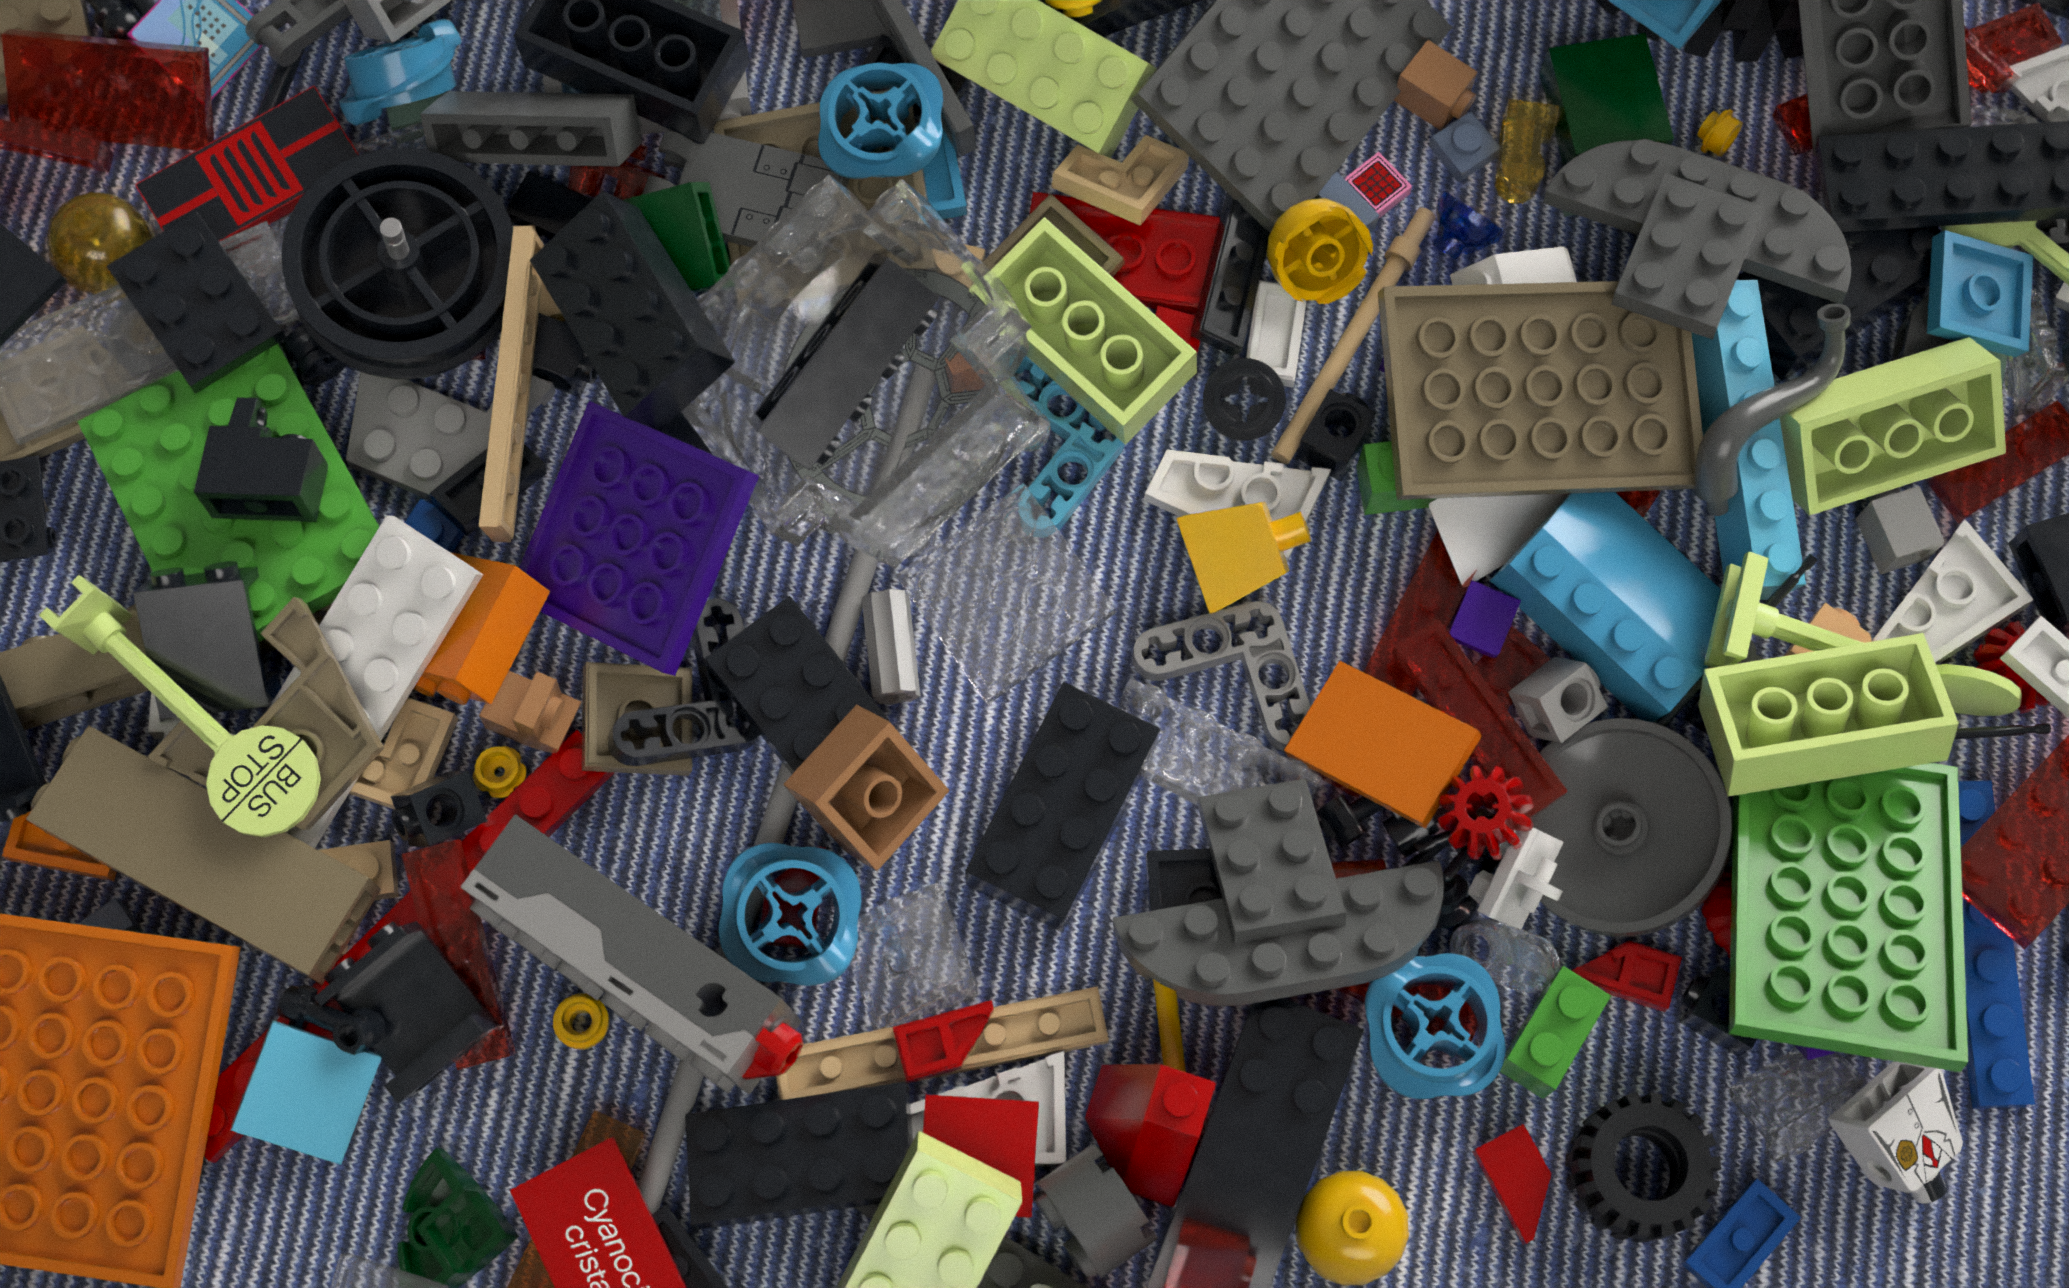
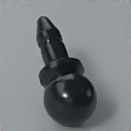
M86 0L96 11L94 15L95 23L103 29L106 39L112 45L119 48H130L137 45L127 36V33L141 20L137 13L128 9L121 0Z

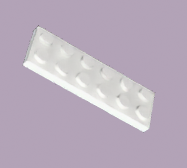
M386 515L319 625L380 741L483 576L482 573L397 517ZM294 666L270 707L301 674L297 667ZM357 779L310 830H301L294 826L286 833L316 848Z

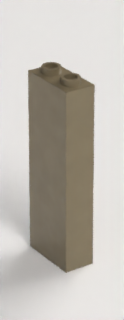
M90 725L87 726L81 736H77L69 743L62 757L63 764L52 781L44 784L37 791L31 803L32 811L26 818L27 821L45 833L320 985H323L325 975L332 970L381 891L367 876L286 832L268 837L244 835L223 823L210 805L207 789L168 768L154 763L145 755Z

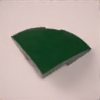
M435 1148L426 1158L411 1182L403 1203L402 1210L405 1213H413L407 1226L409 1242L397 1244L403 1285L405 1288H458L493 1261L519 1237L510 1222L483 1188L443 1148Z

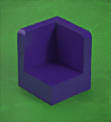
M1471 580L1441 650L1451 654L1456 643L1491 658H1496L1501 651L1521 600Z

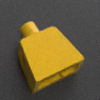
M1265 501L1188 514L1176 518L1209 614L1223 609L1289 572V566L1283 551L1311 542L1310 533L1301 511L1273 521Z

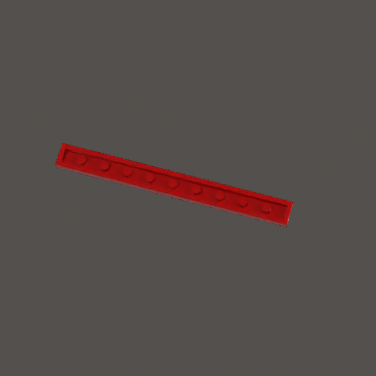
M576 730L562 743L557 753H552L486 817L487 822L478 825L345 953L336 962L334 967L349 957H352L357 962L371 950L367 941L391 922H395L399 927L418 921L438 946L473 912L469 908L475 899L460 886L515 814L547 837H550L615 772L582 771V734ZM325 980L323 985L316 982L311 987L318 989V994L329 984ZM337 1001L325 1004L344 1012ZM282 1017L276 1020L287 1025L289 1024V1020ZM309 1023L307 1028L303 1029L333 1039V1032ZM268 1029L218 1076L204 1153L205 1158L210 1162L216 1163L244 1136L243 1134L231 1131V1125Z

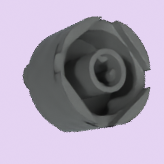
M1092 1143L1037 1181L1040 1190L1033 1194V1200L1050 1225L1052 1224L1055 1230L1063 1225L1071 1238L1064 1242L1063 1246L1079 1270L1087 1278L1096 1273L1102 1279L1152 1244L1158 1237L1148 1227L1140 1230V1228L1149 1223L1147 1217L1115 1169L1111 1167L1108 1170L1102 1161L1098 1164L1094 1162L1103 1153Z

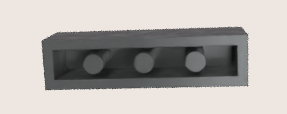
M446 91L420 113L428 151L445 155L460 163L619 167L642 143L634 94Z

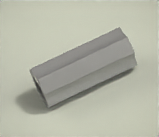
M899 589L870 592L862 597L872 699L877 700V704L885 705L911 702L921 695L909 595L905 594V590Z

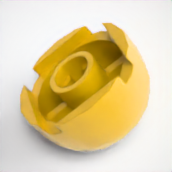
M1327 198L1308 199L1289 207L1276 220L1268 238L1267 258L1275 279L1295 300L1301 302L1303 300H1315L1318 304H1329L1347 296L1362 282L1367 272L1363 267L1367 261L1368 252L1372 255L1373 242L1369 229L1348 207Z
M1338 1171L1320 1179L1304 1196L1295 1219L1296 1242L1300 1251L1303 1252L1306 1261L1322 1278L1340 1285H1366L1387 1275L1402 1259L1409 1239L1408 1213L1399 1194L1383 1179L1364 1171Z

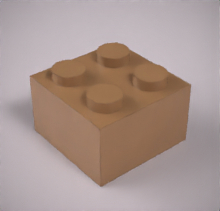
M856 705L783 784L846 853L876 871L882 867L950 791L889 721L859 705Z

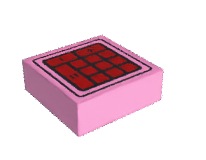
M1377 152L1344 178L1379 214V218L1410 195L1412 185L1380 152Z

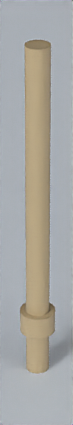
M1419 207L1403 235L1396 236L1385 253L1386 263L1271 452L1272 457L1283 464L1290 463L1299 448L1301 438L1329 389H1334L1378 316V292L1383 287L1395 286L1403 272L1412 269L1421 254L1419 245L1436 219L1435 214L1429 209Z

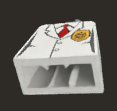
M1893 1061L1828 1118V1121L1870 1181L1879 1186L1912 1193L1914 1199L1919 1203H1931L1939 1200L1946 1194L1947 1186L1939 1170L1961 1151L1963 1141L1942 1070Z

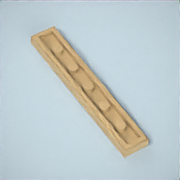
M513 226L479 527L493 542H511V539L514 537L542 280L530 259L544 247V244L532 226Z
M1098 986L994 1007L991 1018L962 1068L926 1079L1052 1055L1062 1051L1067 1052L1108 1044L1109 1038ZM892 1027L803 1044L802 1051L791 1068L783 1075L776 1076L780 1100L899 1082L907 1083Z

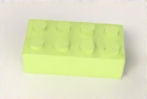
M958 0L931 50L936 61L1098 154L1109 158L1114 154L1139 109L1130 99L1156 70L1153 65L1039 0Z
M1045 217L971 289L974 293L977 291L989 303L996 313L1007 339L1125 445L1197 373V352Z
M1970 337L1834 379L1827 389L1816 398L1780 417L1792 499L1810 516L2006 454L2000 360Z
M1924 633L1704 669L1699 700V709L1728 796L1946 761L1949 758L1959 725Z
M918 1131L836 1288H977L1022 1204L1021 1182Z

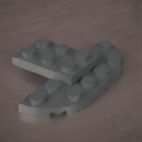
M1649 139L1613 142L1595 147L1568 162L1555 175L1545 192L1543 204L1638 235L1614 293L1611 305L1712 340L1740 270L1838 304L1843 303L1848 291L1851 278V258L1846 240L1839 226L1829 213L1805 191L1796 189L1781 181L1676 146L1654 142Z
M1305 778L1199 797V813L1222 899L1113 918V931L1123 955L1130 965L1147 981L1151 977L1160 984L1177 991V998L1193 1003L1212 1006L1245 1005L1371 982L1402 968L1417 956L1418 948L1429 937L1432 930L1436 929L1443 900V872L1439 860L1336 878Z

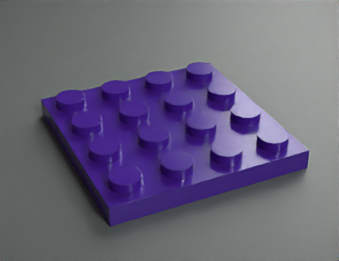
M588 401L519 566L522 571L550 591L540 612L662 673L675 676L759 475L647 425L625 418L622 414L602 405Z

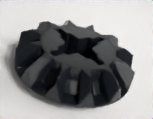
M1252 358L1233 359L1219 366L1209 377L1203 393V407L1210 424L1223 436L1239 441L1254 440L1267 435L1280 422L1286 404L1285 389L1278 374L1266 363ZM1242 377H1247V386H1250L1251 394L1259 395V398H1268L1267 402H1259V405L1250 406L1247 422H1242V414H1239L1237 405L1221 402V398H1230V395L1239 393V386H1242Z

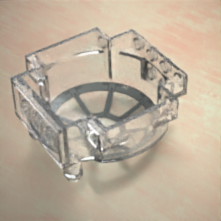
M828 174L819 184L811 187L803 199L782 220L774 223L768 229L766 235L745 256L737 259L730 266L728 272L709 291L696 298L734 358L735 363L690 403L682 413L714 456L759 475L749 504L773 535L797 547L816 529L829 534L838 532L846 544L895 569L908 556L917 558L928 553L935 544V531L1022 450L1035 451L1041 448L1049 439L1051 426L1048 418L1040 412L1014 377L1015 372L1029 351L1026 332L1032 327L1031 324L1021 314L1010 292L1000 278L966 248L927 199L903 179L893 188L883 192L878 197L875 205L867 211L850 190ZM875 253L887 256L940 297L933 306L938 311V314L921 336L918 337L913 333L901 348V351L906 356L894 374L887 380L880 376L868 393L873 396V400L864 414L855 423L848 419L837 433L836 437L841 442L831 458L822 466L816 462L808 470L759 434L748 420L872 255Z

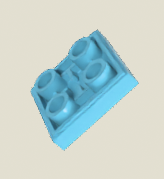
M272 1020L231 1125V1131L341 1165L382 1057L367 1050L356 1055L349 1054L340 1050L333 1039Z

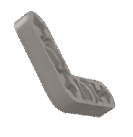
M1262 601L1249 602L1211 614L1208 613L1152 628L1143 632L1136 639L1132 655L1133 666L1138 674L1144 679L1151 681H1163L1241 660L1265 736L1269 743L1278 750L1284 751L1292 738L1287 730L1278 731L1276 728L1280 725L1282 719L1279 702L1291 695L1295 696L1296 699H1289L1286 706L1292 721H1302L1311 707L1282 617L1278 610L1269 603ZM1251 617H1257L1261 624H1270L1266 630L1265 638L1258 639L1255 631L1245 632L1238 635V646L1232 647L1231 630L1227 625L1228 622H1233V633L1248 628ZM1201 629L1214 630L1222 639V647L1212 654L1199 652L1192 643L1193 635ZM1176 636H1183V650L1188 660H1181V650L1165 655L1164 665L1156 666L1153 659L1144 660L1143 657L1148 655L1149 645L1157 644L1160 651L1171 650L1177 646L1178 640ZM1273 663L1282 666L1288 674L1286 685L1279 689H1270L1264 686L1258 675V671L1263 666ZM1267 702H1268V703L1277 702V703H1275V704H1274L1273 706H1271V707H1268V705H1267Z

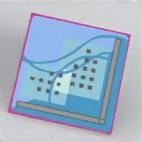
M159 0L127 33L130 39L206 105L214 99L263 46L256 44L246 34V25L254 15L237 0Z

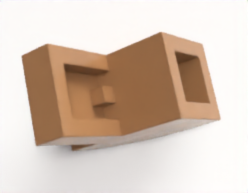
M508 671L492 704L485 703L479 717L484 727L490 731L537 750L557 753L582 702L563 694L556 679L536 671L532 680Z

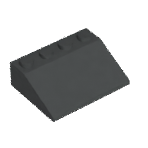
M1798 0L1814 156H1816L1815 147L1818 136L1972 127L1962 0Z

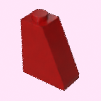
M1110 1064L1101 1066L1085 1115V1121L1109 1167L1115 1169L1131 1194L1174 1208L1199 1140L1216 1082L1163 1064Z

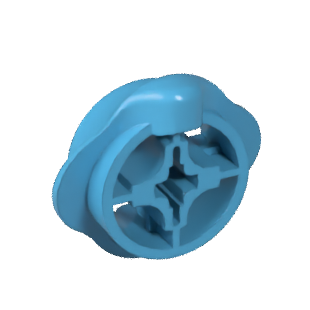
M447 19L437 20L423 25L419 30L418 36L396 40L394 43L388 42L346 56L344 61L351 84L347 89L346 96L339 100L340 108L346 120L355 126L378 119L382 114L383 108L426 99L456 87L457 84L450 61L455 54L456 46L460 45L462 41L455 25Z
M871 63L849 68L834 77L825 88L820 101L821 126L818 147L821 158L826 166L842 177L862 179L868 177L906 176L921 170L929 164L939 150L943 133L941 122L943 92L936 76L927 68L917 64ZM876 89H890L882 94L869 92ZM916 102L922 111L919 126L907 135L902 123L909 116L908 109ZM855 106L859 118L851 126L853 132L844 139L840 134L843 115ZM870 114L874 118L878 117L882 121L889 118L891 127L887 123L883 124L879 120L872 123ZM882 146L892 149V151L885 153H870L875 148Z
M763 843L752 846L736 856L727 870L723 882V904L718 930L722 950L729 962L751 978L763 982L779 981L812 986L830 982L840 977L851 963L858 941L857 925L861 907V888L851 866L839 855L827 849L796 847L781 843ZM786 868H800L813 872L820 879L810 887L807 885L798 892L788 893L783 891L769 874ZM757 886L768 902L769 911L765 920L758 925V929L749 936L745 925V908L750 893ZM774 891L779 898L793 906L799 902L802 903L803 907L798 911V916L802 920L800 922L801 925L808 932L807 936L799 928L793 927L788 922L782 923L780 926L778 925L777 920L781 918L782 912L779 909L780 904L772 895ZM830 892L834 904V919L829 934L822 941L812 925V914L815 908L823 902L822 898ZM792 935L798 937L810 953L797 958L782 959L770 956L760 949L771 941L773 943L781 936Z
M1453 953L1424 957L1416 956L1399 970L1370 982L1365 996V1013L1370 1031L1371 1059L1379 1077L1393 1091L1412 1099L1467 1096L1485 1089L1497 1077L1502 1068L1506 1050L1500 1021V999L1494 981L1479 963L1466 956ZM1422 985H1437L1452 990L1444 999L1439 1001H1429L1419 994L1413 997L1406 992L1411 988ZM1465 1001L1472 1008L1478 1022L1479 1040L1477 1046L1468 1040L1470 1034L1465 1031L1459 1021V1010ZM1393 1005L1403 1012L1401 1018L1406 1021L1412 1031V1042L1405 1052L1398 1045L1392 1031L1391 1011ZM1437 1016L1445 1024L1441 1031L1432 1036L1425 1029L1429 1021L1431 1022ZM1431 1051H1442L1452 1058L1458 1055L1466 1061L1461 1065L1443 1069L1431 1068L1418 1063L1424 1055Z

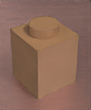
M1427 40L1400 74L1397 88L1401 92L1394 101L1441 131L1453 117L1460 120L1471 108L1477 96L1472 92V88L1478 72Z

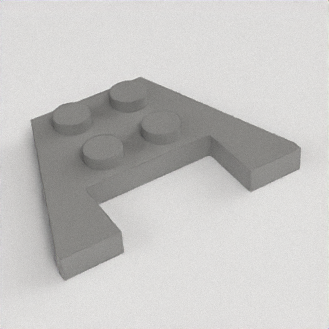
M360 372L346 462L352 469L431 501V491L488 448L493 402L488 411L484 412L405 379L381 378ZM532 375L527 417L540 404L545 406L553 398L556 392L553 383Z

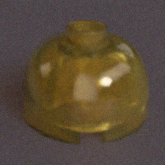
M89 192L74 196L58 208L49 223L46 245L52 265L65 277L66 283L70 288L76 291L79 289L83 292H91L94 297L107 298L124 292L106 266L152 239L154 233L148 222L130 202L115 194Z

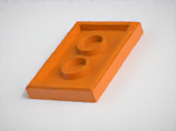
M1339 660L1284 751L1288 757L1426 829L1440 806V796L1447 794L1452 786L1450 782L1452 776L1459 775L1482 736L1479 730Z

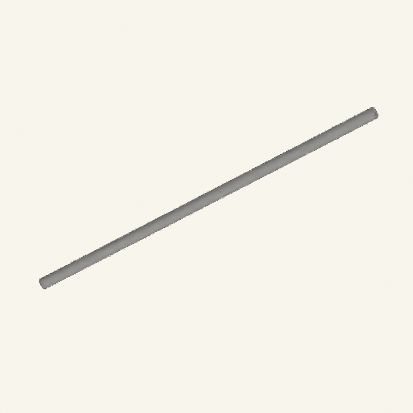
M919 364L872 500H878L884 483L890 480L902 460L896 484L890 498L892 501L871 515L866 516L824 638L843 663L845 662L863 609L862 597L868 594L917 447L905 451L909 437L923 432L939 385L937 373ZM783 763L776 778L754 846L763 843L783 844L797 799L783 785L792 775ZM757 886L750 893L745 908V925L749 936L753 933L764 901V895ZM720 944L717 954L729 962ZM692 1054L689 1055L685 1062L680 1060L638 1181L639 1189L651 1214L659 1210L686 1130L685 1115L692 1113L704 1077L701 1072L689 1064L694 1057Z

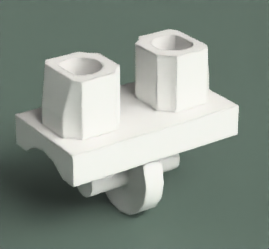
M1535 828L1525 832L1515 830L1514 832L1522 843L1520 849L1515 850L1511 848L1506 841L1500 844L1503 858L1495 875L1484 870L1475 875L1468 890L1469 895L1480 904L1478 912L1520 931L1529 913L1534 914L1543 895L1558 901L1563 892L1550 885L1549 882L1558 865L1554 861L1564 842Z

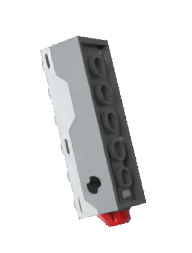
M516 814L460 886L475 899L469 909L486 920L488 924L509 939L516 941L551 969H556L598 1001L604 992L605 994L600 1001L639 1031L648 1023L649 1026L644 1032L683 1062L687 1060L690 1054L694 1055L689 1064L728 1094L736 1085L750 1095L761 1078L779 1076L786 1073L802 1051V1035L796 1030L802 1020L782 998Z

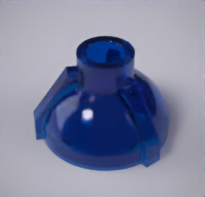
M1445 190L1439 196L1436 207L1439 227L1437 237L1432 245L1457 261L1462 253L1469 255L1499 243L1506 233L1505 230Z

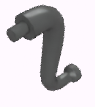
M1838 303L1828 304L1817 311L1818 327L1824 331V345L1820 357L1812 368L1799 377L1760 391L1730 407L1711 424L1704 434L1696 456L1695 495L1699 499L1706 501L1709 514L1721 516L1728 512V499L1738 492V456L1747 440L1767 424L1816 398L1827 389L1838 375L1845 356V329L1851 324L1850 309L1846 305Z

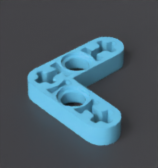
M1016 351L1011 353L1012 371L1020 374L1025 369L1029 370L1030 382L1042 390L1039 400L1034 401L1035 388L1025 381H1021L1017 385L1012 384L1011 374L1008 378L1011 383L1002 395L1066 440L1024 492L1019 501L1018 520L1021 528L1032 537L1048 538L1054 536L1064 526L1122 453L1125 444L1113 433V442L1106 438L1100 443L1095 442V431L1085 422H1082L1080 430L1074 429L1081 423L1086 409L1022 351ZM1048 382L1049 384L1043 388L1044 383ZM1067 395L1075 401L1077 408L1069 416L1058 417L1048 410L1047 404L1054 396ZM1089 413L1088 423L1097 430H1104L1106 427ZM1077 462L1086 468L1088 475L1080 484L1069 485L1059 478L1057 473L1059 468L1065 463ZM1052 488L1058 494L1051 505L1052 519L1041 517L1038 521L1032 520L1033 509L1031 506L1043 507L1051 497Z

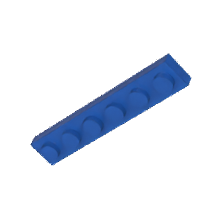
M1992 780L1958 781L1968 1041L1967 1072L1972 1109L2027 1108L2035 1105Z

